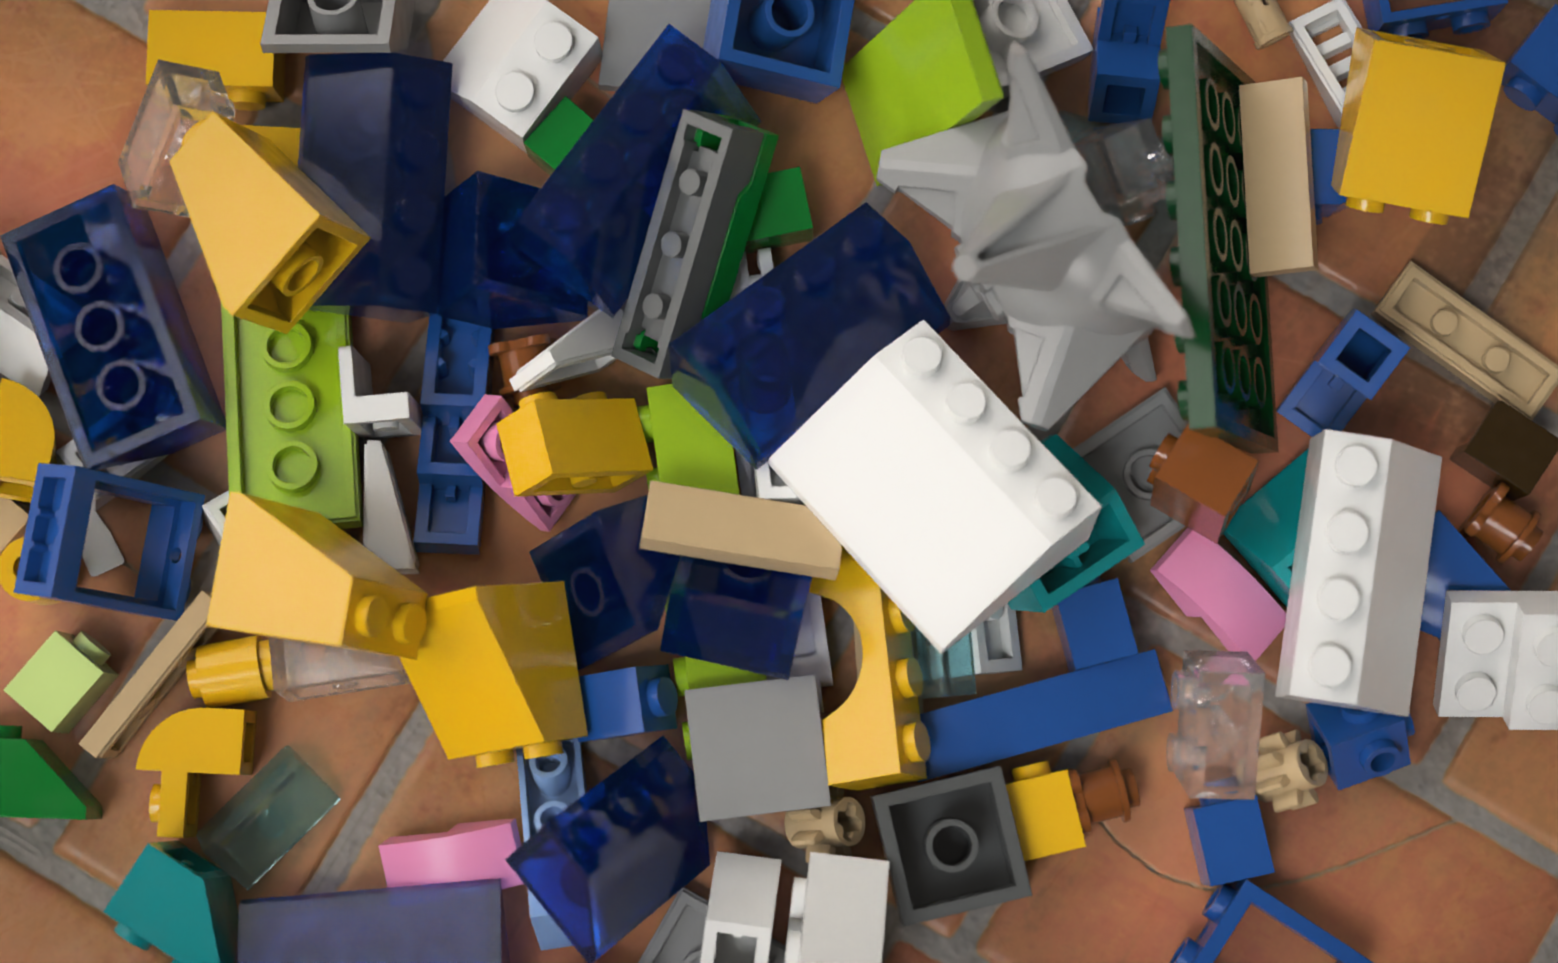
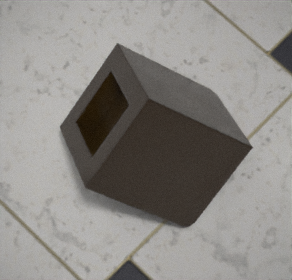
M1498 401L1491 406L1468 443L1457 447L1450 460L1490 487L1493 485L1497 486L1503 481L1510 486L1505 496L1514 501L1531 493L1558 452V438L1505 402Z

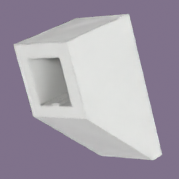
M717 851L700 963L769 962L782 859Z

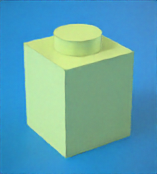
M54 631L3 691L49 731L69 733L119 674L105 663L111 656L110 652L89 634L80 631L75 637L70 633Z

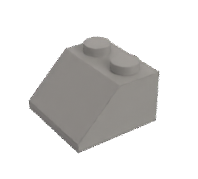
M269 0L260 43L262 52L392 53L408 49L416 1Z

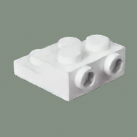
M973 0L1004 93L1003 98L1010 96L1007 64L1009 48L1012 42L1017 41L1029 53L1040 77L1083 61L1094 51L1068 0Z
M1446 590L1433 706L1438 717H1503L1509 730H1558V591Z

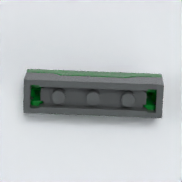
M683 109L611 354L612 357L658 379H706L778 142V134L730 115Z

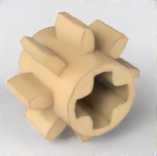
M1297 729L1284 734L1282 731L1255 740L1260 754L1248 760L1246 777L1251 791L1254 795H1257L1260 801L1272 802L1274 812L1277 813L1288 809L1297 810L1319 802L1314 788L1325 784L1328 777V764L1322 749L1317 743L1310 739L1301 740L1300 731Z
M829 785L831 806L786 811L784 825L787 838L792 846L806 849L805 857L807 863H809L810 852L852 857L850 846L859 843L865 831L864 811L856 799L843 797L844 788Z

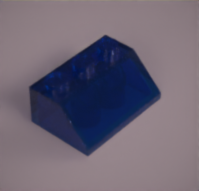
M664 735L548 821L505 859L587 963L595 962L710 866L707 821L700 822L694 772Z

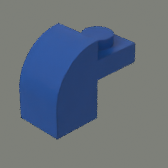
M1102 0L1101 7L1097 9L1092 42L1094 51L1091 52L1088 121L1151 127L1160 85L1158 54L1170 0Z
M1354 308L1313 356V361L1277 407L1276 412L1311 437L1325 429L1342 432L1367 398L1372 400L1411 347Z

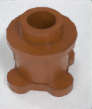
M537 334L488 345L489 356H496L497 360H500L504 388L499 390V395L504 399H513L514 408L520 409L519 401L527 396L541 392H552L562 388L561 382L520 392L519 390L514 391L509 381L516 375L517 370L556 341V338H550L549 334Z
M1503 481L1497 486L1493 485L1484 494L1478 505L1458 529V532L1465 539L1468 536H1476L1496 551L1495 559L1501 564L1511 556L1519 562L1522 561L1543 535V531L1536 526L1541 514L1536 510L1528 513L1505 496L1510 486Z
M1115 758L1108 759L1107 767L1078 773L1077 769H1065L1068 770L1083 833L1092 831L1091 824L1121 817L1124 823L1131 821L1130 808L1140 806L1138 787L1132 769L1120 770Z

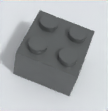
M1001 766L985 768L870 796L885 861H890L889 878L900 923L903 926L1032 896Z

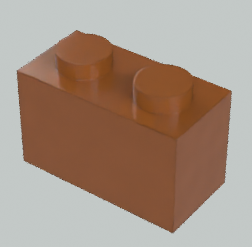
M1188 422L1179 438L1171 433L1166 435L1150 462L1149 467L1152 468V471L1147 479V482L1153 485L1150 506L1217 544L1250 491L1259 461L1218 437H1208L1190 430Z

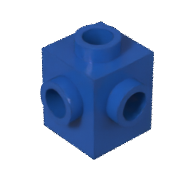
M1311 702L1305 704L1311 739L1322 749L1328 764V774L1338 791L1411 765L1407 737L1415 734V728L1410 713L1409 717Z

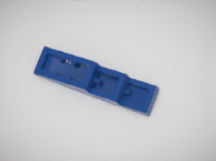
M432 290L420 400L423 418L417 465L419 493L413 540L416 552L480 555L486 482L463 459L450 440L484 394L492 395L494 356H489L488 345L494 343L495 293Z
M1156 649L920 714L921 722L925 725L929 734L931 751L929 759L925 761L927 779L918 780L917 782L1174 711Z

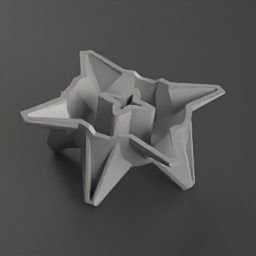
M1014 41L1009 48L1007 64L1010 89L1009 111L1000 114L994 113L988 118L882 150L876 180L894 194L896 192L903 193L951 229V237L960 243L954 247L956 258L952 268L958 279L940 310L939 318L944 327L952 331L1007 324L1008 332L1014 335L1022 397L1018 398L1020 421L1027 426L1047 432L1120 358L1132 373L1145 382L1157 380L1148 336L1153 333L1152 331L1155 328L1189 339L1194 338L1195 334L1187 314L1132 242L1120 218L1102 212L1084 182L1087 163L1075 148L1029 53L1017 41Z

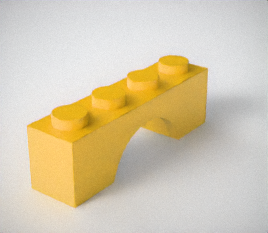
M842 546L840 567L836 580L807 576L809 593L840 604L854 620L862 642V666L855 688L837 710L822 720L828 785L858 791L927 779L925 761L929 759L931 746L928 731L920 719L918 696L923 691V675L918 661L913 657L911 632L915 629V625Z

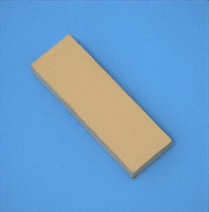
M1301 76L1239 85L1250 274L1254 277L1319 270L1307 81Z
M1412 261L1403 268L1370 314L1493 403L1503 401L1530 420L1534 419L1558 385L1557 364Z
M650 480L639 549L836 580L840 567L842 545L805 505Z
M202 590L79 742V745L92 756L103 759L116 758L185 673L187 661L195 659L197 646L208 644L220 628L206 626L212 593Z

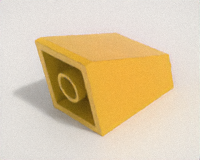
M1357 27L1353 41L1331 186L1339 195L1347 196L1345 206L1372 213H1383L1385 204L1410 208V218L1439 225H1447L1449 215L1469 219L1506 63L1480 49Z
M212 111L206 119L197 122L186 132L182 139V147L170 160L171 167L223 307L234 317L288 334L371 237L268 138Z
M230 492L206 626L289 641L417 660L419 643L425 633L427 624L425 608L428 593L320 513L244 493Z
M564 581L475 586L427 598L425 608L427 624L425 633L419 643L417 660L399 657L448 760L475 756L477 768L515 762L514 750L523 748L525 760L564 753L562 741L588 736Z

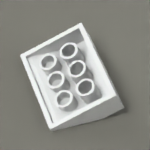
M924 319L875 354L768 461L771 468L940 654H943L1086 542L1102 507Z

